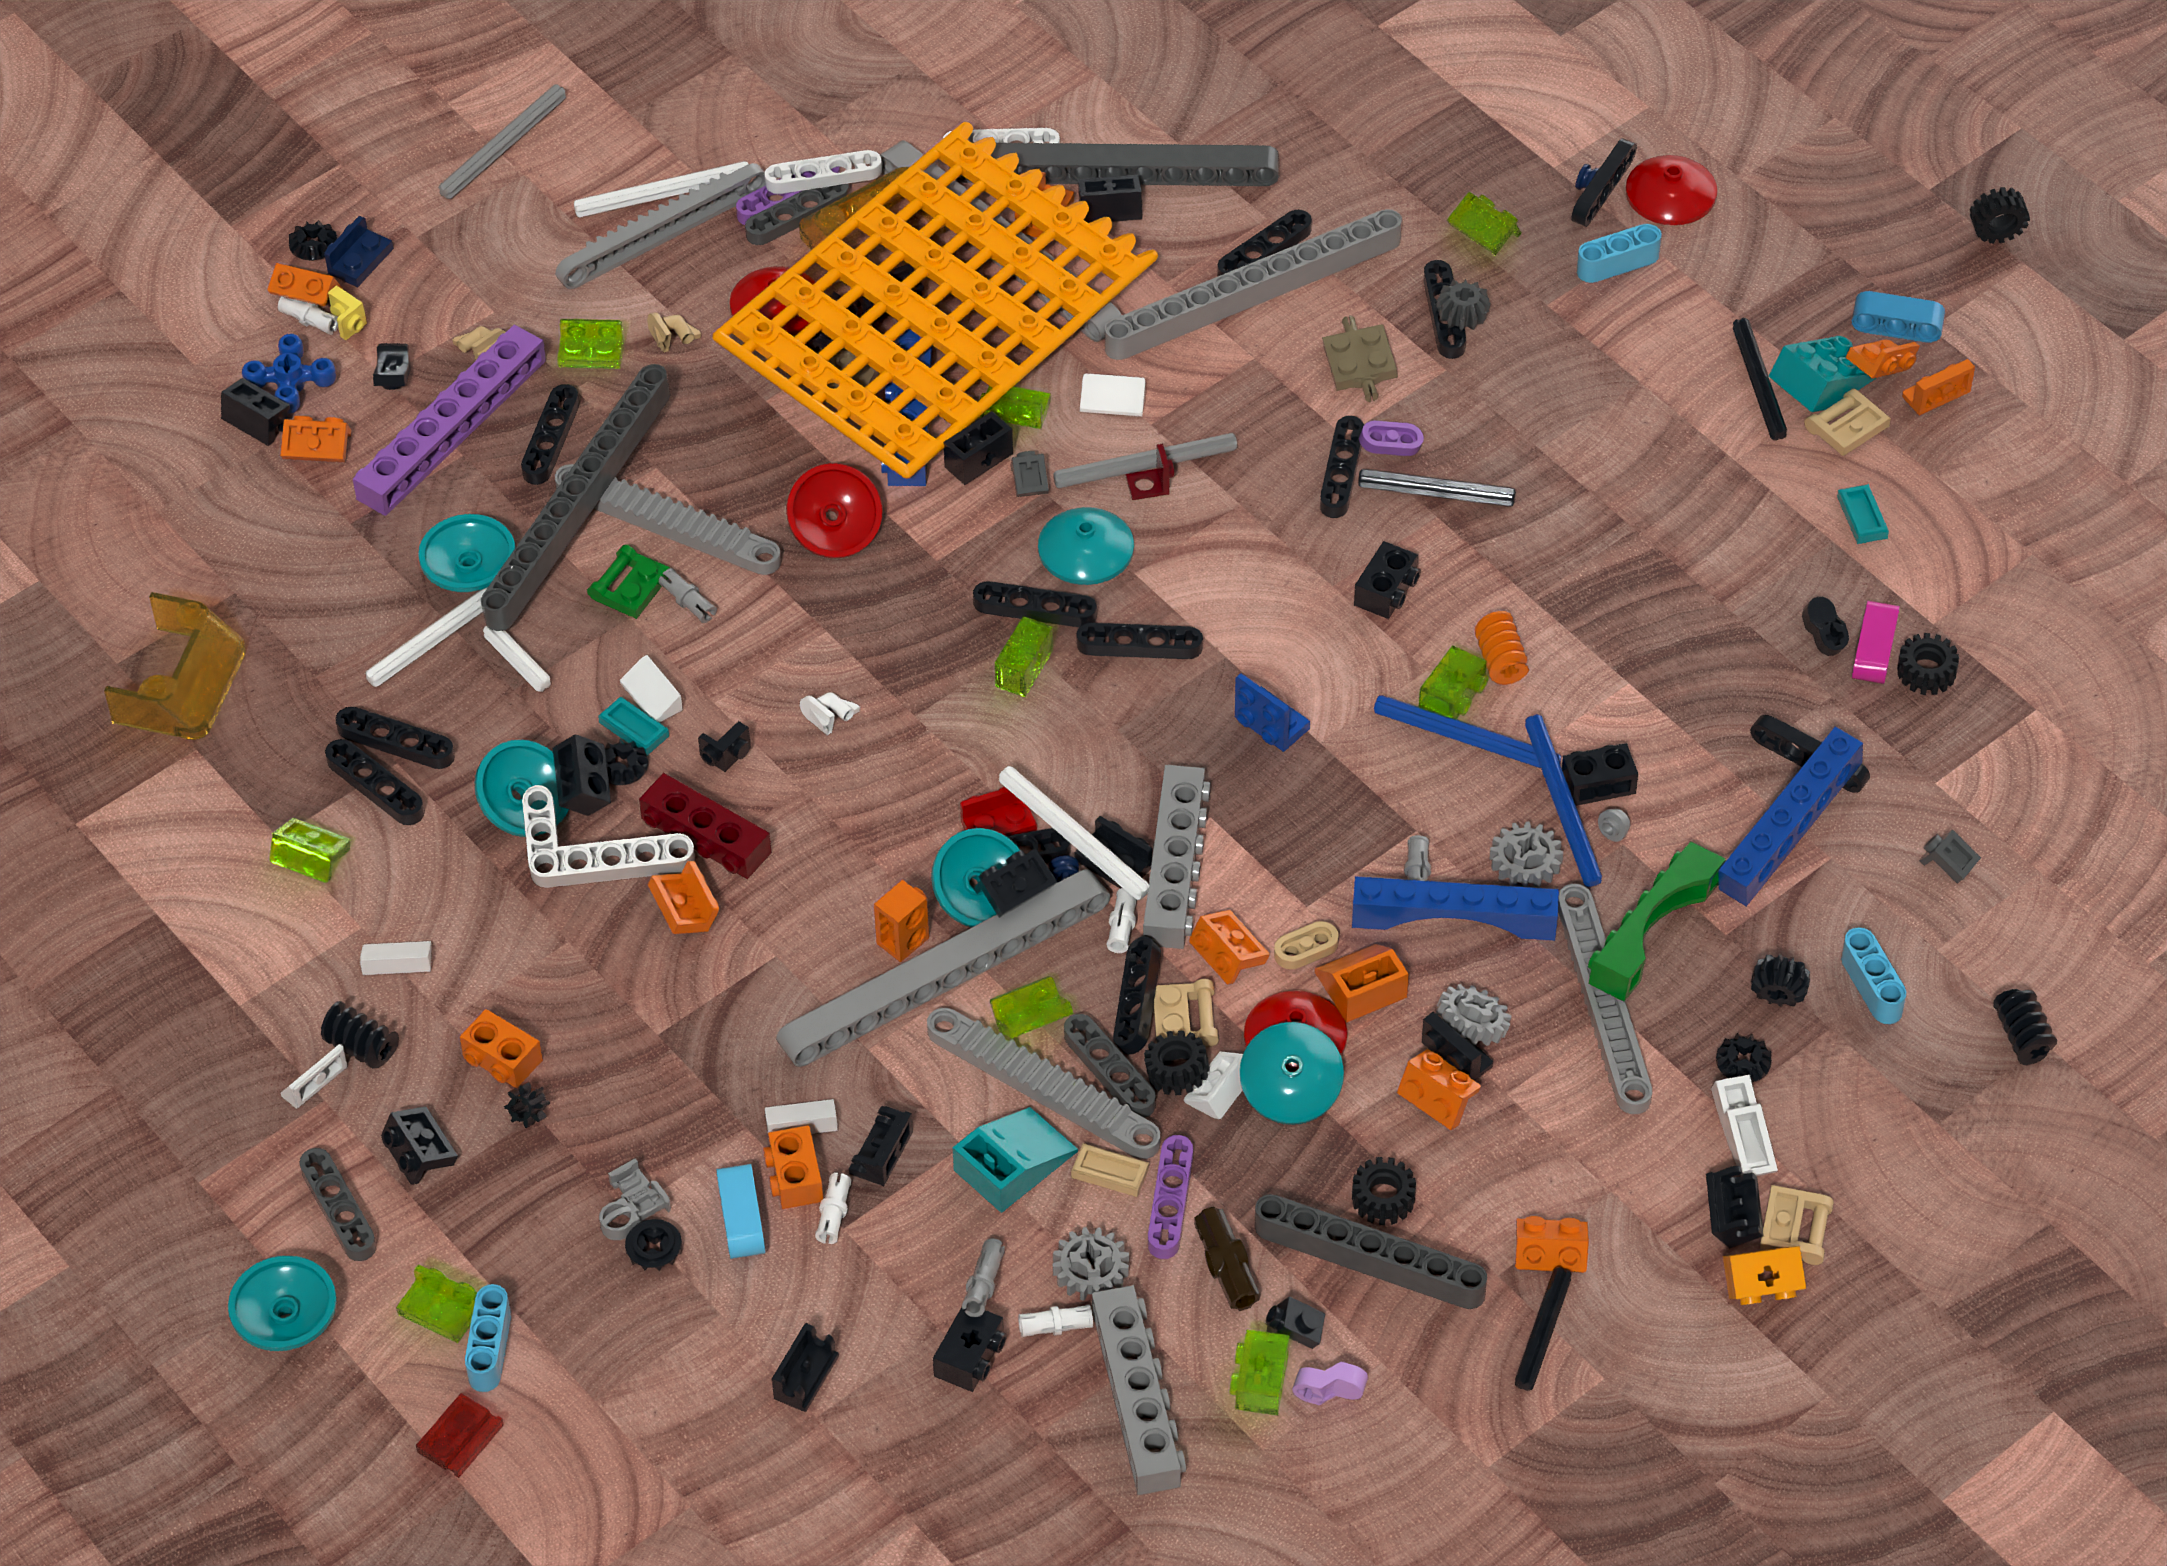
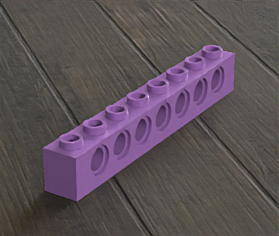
M515 324L506 333L501 334L486 352L481 353L466 371L461 372L446 390L439 393L435 401L425 410L420 411L412 423L405 429H402L389 445L381 449L367 466L356 473L353 478L356 500L386 516L546 362L543 340Z

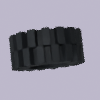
M2000 187L1999 192L1992 189L1990 190V195L1987 196L1985 193L1980 195L1981 201L1976 199L1973 202L1974 206L1970 208V217L1976 234L1982 241L1986 242L1988 240L1989 243L1994 244L1996 239H1998L1999 243H2004V238L2008 237L2009 240L2015 239L2013 234L2021 235L2023 233L2022 228L2028 227L2027 221H2030V216L2023 196L2019 191L2015 192L2013 188L2006 191L2005 187Z
M1924 633L1923 639H1921L1919 634L1913 636V641L1910 638L1907 639L1905 646L1902 645L1897 667L1899 679L1902 678V684L1904 686L1911 684L1910 690L1913 692L1917 688L1921 689L1920 694L1926 695L1927 690H1931L1932 695H1937L1938 689L1942 693L1947 691L1948 686L1951 687L1954 684L1959 664V654H1956L1957 648L1955 645L1950 647L1951 641L1947 638L1941 642V635L1936 634L1935 639L1930 638V633ZM1919 660H1931L1939 664L1940 667L1928 669L1918 665L1916 662Z
M1178 1030L1177 1036H1173V1031L1166 1032L1167 1038H1163L1162 1035L1157 1036V1044L1151 1041L1148 1044L1149 1050L1145 1049L1144 1061L1151 1085L1154 1084V1088L1157 1091L1163 1088L1164 1094L1170 1095L1171 1090H1174L1175 1095H1181L1182 1089H1186L1187 1093L1193 1091L1192 1085L1199 1088L1202 1085L1201 1079L1206 1080L1208 1078L1207 1072H1210L1208 1057L1202 1039L1200 1037L1196 1038L1195 1034L1191 1032L1186 1037L1185 1032L1182 1030ZM1173 1060H1188L1186 1063L1179 1066H1166L1169 1062Z
M1376 1157V1164H1373L1370 1159L1365 1162V1168L1361 1165L1359 1166L1357 1175L1354 1174L1352 1200L1355 1210L1358 1209V1215L1361 1218L1368 1214L1367 1222L1373 1224L1376 1218L1379 1219V1225L1385 1226L1386 1219H1390L1391 1225L1397 1223L1398 1216L1403 1221L1407 1218V1211L1412 1212L1415 1203L1416 1180L1413 1178V1172L1410 1168L1405 1170V1163L1400 1161L1396 1166L1394 1165L1395 1158L1389 1157L1388 1163H1383L1382 1157ZM1387 1184L1396 1188L1397 1194L1391 1198H1379L1374 1196L1370 1189L1375 1185Z

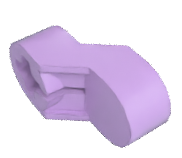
M1339 1362L1325 1371L1304 1367L1299 1369L1292 1391L1299 1399L1316 1405H1321L1335 1396L1355 1400L1362 1397L1368 1375L1360 1367L1344 1362Z

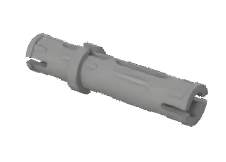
M992 1238L984 1242L974 1274L969 1277L966 1283L967 1294L962 1303V1309H966L965 1313L969 1316L978 1317L982 1315L985 1311L987 1299H990L994 1293V1279L1005 1253V1246L1001 1247L1002 1242L998 1239Z

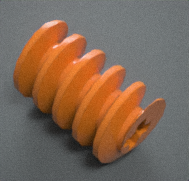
M1507 611L1492 612L1484 616L1475 627V636L1482 650L1488 674L1492 681L1502 685L1513 684L1524 678L1529 672L1528 666L1525 665L1527 663V656L1523 652L1524 648L1520 642V636L1516 632L1517 628L1513 623V616Z

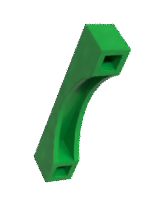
M1691 841L1682 852L1677 851L1672 857L1667 871L1661 870L1657 875L1653 888L1642 893L1634 911H1627L1618 931L1612 930L1606 939L1604 948L1593 953L1588 963V968L1591 969L1588 984L1625 1002L1641 982L1646 960L1643 939L1649 929L1659 919L1674 910L1687 905L1705 902L1719 885L1718 870L1725 863L1726 858Z

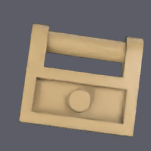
M1851 389L1844 394L1843 399L1823 412L1807 417L1804 420V424L1811 434L1819 435L1837 452L1845 456L1888 428L1891 418L1858 390ZM1849 409H1853L1837 421L1833 422L1830 425L1828 424L1830 421H1832L1842 413L1846 412Z
M1200 979L1191 984L1157 985L1153 1005L1156 1037L1162 1035L1163 1038H1167L1166 1032L1173 1031V1036H1177L1178 1030H1182L1185 1032L1186 1037L1189 1032L1194 1033L1196 1038L1200 1037L1205 1047L1216 1045L1219 1037L1218 1030L1214 1028L1211 998L1214 995L1213 982L1209 979ZM1198 999L1200 1030L1190 1031L1188 1000Z
M1771 1185L1763 1228L1764 1236L1761 1239L1759 1251L1800 1246L1801 1257L1804 1262L1811 1265L1821 1264L1825 1254L1822 1245L1828 1215L1831 1214L1833 1209V1199L1822 1194ZM1804 1208L1811 1209L1814 1212L1808 1243L1798 1241Z

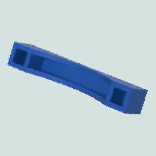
M1355 876L1352 928L1387 930L1399 924L1416 920L1456 918L1490 924L1509 931L1521 939L1555 941L1559 889Z

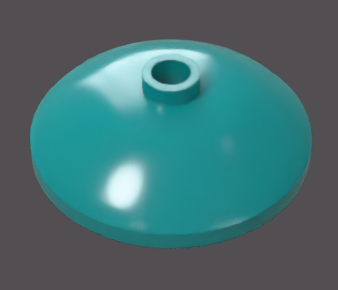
M1074 508L1059 513L1046 523L1039 535L1038 553L1044 567L1055 577L1073 584L1092 585L1111 580L1127 568L1134 553V539L1128 525L1117 515L1099 508Z
M478 514L457 515L439 522L425 534L419 546V562L424 575L432 583L443 589L455 592L478 591L490 585L514 551L515 542L507 527L491 517Z
M511 740L501 743L485 755L477 768L474 782L477 802L488 820L506 833L526 837L522 800L525 791L532 786H544L551 792L555 807L556 826L564 819L569 810L559 806L553 752L539 743L529 740ZM512 791H517L520 794L521 799H515L512 795ZM537 800L530 807L534 810H540L547 803L543 800ZM541 831L535 834V836H539L547 832Z
M984 828L964 830L948 839L938 850L931 872L933 891L943 910L951 918L968 927H974L997 915L984 893H975L970 885V878L976 879L979 883L980 879L978 876L993 866H996L998 870L1006 866L1007 862L1005 860L1020 851V849L1003 834Z
M1285 1022L1264 1029L1250 1041L1240 1063V1083L1249 1104L1263 1117L1281 1124L1297 1125L1319 1118L1336 1102L1343 1085L1344 1067L1337 1047L1322 1031L1304 1023ZM1290 1062H1294L1299 1068L1295 1072H1289L1285 1066Z
M277 1256L256 1263L237 1279L230 1292L228 1312L233 1328L250 1345L268 1351H287L312 1342L326 1330L335 1314L337 1297L333 1281L321 1266L311 1260L298 1256ZM285 1314H290L289 1317L281 1318Z

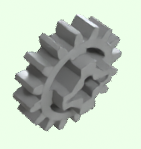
M1526 822L1524 828H1519L1516 823H1512V830L1510 832L1502 828L1500 829V837L1494 836L1489 857L1492 860L1491 869L1492 871L1499 870L1498 879L1500 880L1507 877L1510 878L1509 886H1514L1517 882H1520L1522 887H1528V883H1533L1537 888H1541L1542 879L1551 883L1553 874L1560 873V866L1563 861L1561 841L1554 840L1553 831L1543 833V825L1541 824L1536 829H1533L1530 822Z
M1458 984L1456 989L1449 986L1447 991L1442 993L1437 1004L1436 1014L1441 1016V1019L1464 1039L1466 1037L1470 1038L1474 1045L1478 1041H1482L1486 1046H1489L1491 1041L1498 1044L1501 1038L1505 1037L1511 1020V1015L1506 1013L1507 1006L1498 1005V997H1488L1487 990H1483L1481 993L1477 992L1473 985L1469 989H1465L1461 984Z
M1083 1227L1082 1235L1077 1236L1073 1231L1069 1232V1242L1060 1239L1058 1242L1059 1250L1053 1251V1276H1057V1285L1059 1287L1067 1285V1295L1071 1296L1076 1291L1080 1292V1300L1084 1301L1087 1294L1113 1289V1286L1117 1288L1123 1287V1278L1129 1276V1252H1124L1123 1241L1115 1243V1234L1113 1232L1105 1237L1102 1236V1230L1099 1227L1095 1230L1094 1234H1089L1087 1227Z

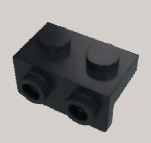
M1435 1012L1430 1013L1423 1019L1421 1043L1430 1051L1440 1055L1445 1061L1469 1075L1474 1081L1493 1067V1060L1467 1037L1464 1039Z

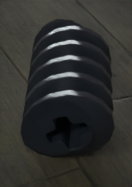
M2011 989L1996 996L1993 1001V1007L1997 1011L1998 1018L2002 1022L2003 1029L2007 1033L2008 1040L2011 1042L2013 1051L2016 1053L2020 1064L2027 1066L2044 1059L2049 1051L2057 1045V1038L2051 1034L2052 1027L2046 1023L2047 1016L2041 1012L2042 1006L2037 1002L2036 993L2032 990L2021 991Z
M337 1001L330 1007L321 1026V1036L325 1042L333 1044L334 1047L341 1044L346 1054L355 1056V1059L365 1062L372 1069L383 1066L395 1053L399 1044V1034L394 1031L389 1034V1028L385 1025L378 1028L376 1020L371 1019L367 1021V1016L364 1013L357 1015L355 1008H346V1004L342 1001Z

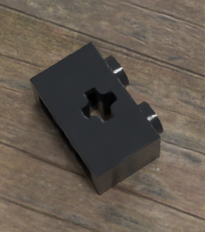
M993 411L989 412L943 442L944 467L964 485L968 484L1013 454L1012 428Z
M961 1307L933 1356L934 1377L973 1392L979 1380L983 1382L987 1378L991 1368L990 1360L995 1352L1000 1353L1007 1339V1333H1004L1003 1317L986 1310L982 1315L972 1317L965 1313L966 1309Z

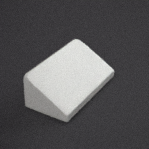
M1087 373L1083 375L1080 412L1142 417L1145 400L1144 378Z
M648 655L642 657L620 679V684L644 713L659 723L683 710L681 695Z
M431 941L364 944L360 956L362 974L431 972Z
M341 1044L336 1046L283 1090L281 1096L296 1109L304 1104L347 1068L343 1046Z
M1220 1051L1209 1065L1210 1072H1207L1208 1078L1206 1080L1201 1079L1202 1085L1199 1088L1194 1085L1192 1087L1193 1091L1185 1096L1184 1102L1213 1118L1221 1119L1242 1092L1240 1063L1243 1054Z
M834 1099L765 1108L768 1133L807 1125L810 1126L811 1134L838 1131Z

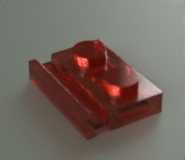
M460 1393L416 1444L417 1453L441 1468L449 1469L454 1473V1476L459 1478L504 1426L503 1419L500 1416L492 1415L487 1408Z

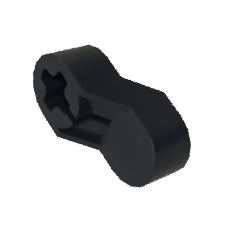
M1813 598L1804 607L1802 612L1805 629L1813 635L1815 644L1822 654L1827 656L1839 654L1849 641L1846 623L1838 617L1834 604L1828 598Z

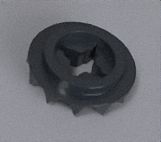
M319 220L315 224H309L306 221L304 227L295 226L294 232L289 234V249L293 255L300 259L309 261L325 258V251L331 243L337 240L336 231L332 230L330 224L322 225Z
M620 739L617 744L613 745L607 742L605 756L609 783L613 785H627L639 780L648 768V757L644 747H637L634 740L630 743H624ZM615 757H620L623 760L627 759L628 767L621 762L616 763Z
M1737 1033L1733 1039H1724L1723 1044L1717 1049L1716 1063L1721 1073L1727 1078L1750 1075L1752 1083L1768 1074L1772 1063L1771 1051L1766 1048L1765 1041L1759 1042L1755 1040L1752 1034L1749 1037H1741ZM1739 1052L1742 1055L1751 1053L1750 1061L1747 1059L1738 1060Z
M651 1219L640 1222L629 1231L625 1240L626 1254L629 1256L632 1264L640 1265L644 1271L647 1268H656L660 1271L662 1266L668 1263L673 1265L676 1256L681 1254V1235L674 1225L664 1220ZM646 1240L652 1244L660 1242L661 1252L655 1249L648 1251Z

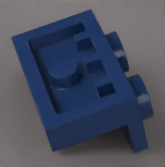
M358 216L352 224L347 225L338 239L327 247L324 255L328 274L358 288L394 249L392 240L368 230L366 218Z

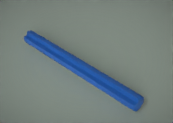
M1379 695L1375 701L1374 712L1376 714L1541 768L1531 744L1384 695ZM1556 753L1559 763L1561 764V755Z
M1539 714L1529 716L1525 719V727L1583 883L1586 887L1599 885L1602 881V875L1544 720Z

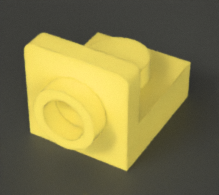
M336 285L328 292L331 305L330 311L333 315L338 316L337 323L340 337L347 340L355 333L361 331L363 326L367 324L363 303Z

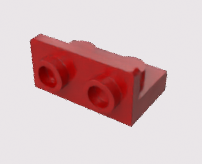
M1006 787L984 795L972 796L960 803L961 823L964 830L984 828L996 831L1004 836L1037 831V823L1030 808Z

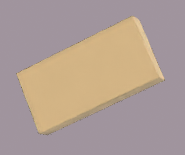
M1083 1144L1072 1168L1071 1178L1138 1197L1149 1171V1162Z

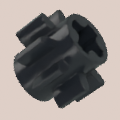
M526 1082L520 1085L519 1089L514 1088L508 1092L511 1100L504 1106V1109L508 1110L512 1117V1123L523 1121L524 1127L528 1128L534 1125L535 1121L540 1122L547 1117L543 1110L550 1104V1101L546 1100L543 1087L539 1089L531 1088L530 1082Z

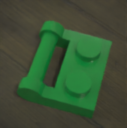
M622 545L616 552L617 558L598 582H593L590 585L587 593L593 600L637 619L662 588L659 584L660 576L666 580L669 579L663 572L670 569V567L638 554L629 545ZM627 565L632 567L633 569L614 592L609 591V587Z

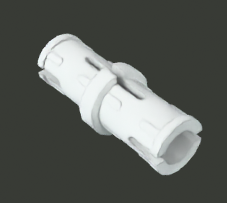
M281 297L278 302V311L298 319L299 323L306 327L311 325L329 335H332L333 331H336L338 328V316L318 308V305L290 298L286 299V297Z
M1121 888L1116 894L1114 911L1109 916L1111 929L1109 939L1107 940V948L1114 953H1124L1128 950L1130 932L1136 924L1134 911L1137 899Z
M838 1173L830 1175L826 1197L820 1203L819 1211L821 1217L815 1237L822 1243H826L827 1235H830L829 1244L837 1242L841 1219L847 1213L846 1199L852 1180L849 1176L842 1173L840 1182H837Z
M1090 1305L1063 1309L1055 1306L1050 1307L1049 1311L1019 1314V1330L1021 1337L1044 1333H1053L1055 1336L1061 1335L1062 1331L1092 1328V1310Z

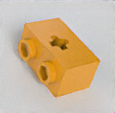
M1800 1246L1723 1256L1729 1299H1740V1305L1761 1303V1296L1775 1294V1300L1797 1297L1796 1290L1806 1289ZM1764 1270L1770 1271L1772 1274V1278L1767 1279L1766 1282L1758 1280V1274L1763 1273Z

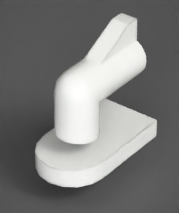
M831 692L817 699L812 696H806L800 701V709L803 715L826 735L832 733L835 717L828 709H831L844 721L851 719L860 710V706L840 699Z

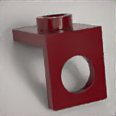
M1163 443L1157 444L1156 469L1126 474V481L1132 500L1169 495L1170 478H1174V467L1172 460L1167 459ZM1141 479H1148L1154 485L1149 490H1140L1135 484Z

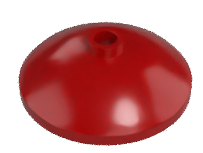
M1661 155L1639 163L1630 172L1626 182V197L1631 207L1639 215L1652 222L1664 225H1684L1703 218L1711 211L1717 198V184L1709 170L1700 163L1683 156Z
M766 267L753 271L743 277L735 285L730 295L731 315H735L786 272L789 267ZM805 273L800 275L812 285L815 283L809 275ZM773 298L758 312L772 320L786 306ZM796 315L782 329L794 336L810 323Z
M829 463L816 466L798 478L787 499L786 515L792 534L804 548L818 556L838 559L857 554L871 543L881 524L882 504L877 489L866 475L844 464ZM826 512H835L837 519L834 521L829 520L826 517Z
M1292 990L1270 995L1260 1001L1251 1010L1244 1026L1245 1047L1264 1029L1279 1023L1298 1020L1300 1021L1298 1023L1313 1026L1326 1034L1333 1041L1341 1056L1346 1048L1347 1027L1343 1016L1330 1001L1311 992ZM1290 1062L1285 1066L1289 1072H1295L1299 1068L1294 1062Z

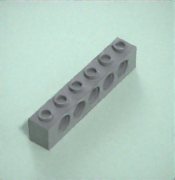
M1165 765L1149 880L1150 887L1148 888L1143 924V936L1150 937L1159 947L1184 949L1185 936H1192L1193 916H1188L1189 908L1195 909L1197 889L1192 888V882H1199L1200 862L1195 861L1196 854L1202 855L1204 835H1199V828H1206L1207 808H1202L1203 801L1209 802L1211 782L1205 781V768Z
M1134 1285L1092 1293V1314L1137 1495L1181 1487V1473L1186 1472V1464L1183 1451H1176L1174 1441H1178V1433L1175 1420H1168L1166 1411L1170 1410L1167 1389H1160L1158 1380L1162 1379L1159 1358L1153 1359L1150 1350L1155 1349L1151 1328L1145 1329L1143 1319H1147L1144 1299H1137ZM1127 1326L1130 1328L1123 1330L1119 1329L1118 1327ZM1134 1356L1137 1357V1359L1128 1360L1126 1359V1357ZM1135 1387H1144V1388H1146V1389H1144V1390H1134L1133 1388H1135ZM1144 1417H1149V1418H1152L1153 1420H1151V1421H1143V1420H1141V1419L1144 1418ZM1152 1448H1158V1449H1160L1161 1451H1160V1452H1150V1451H1148V1450H1149V1449H1152Z

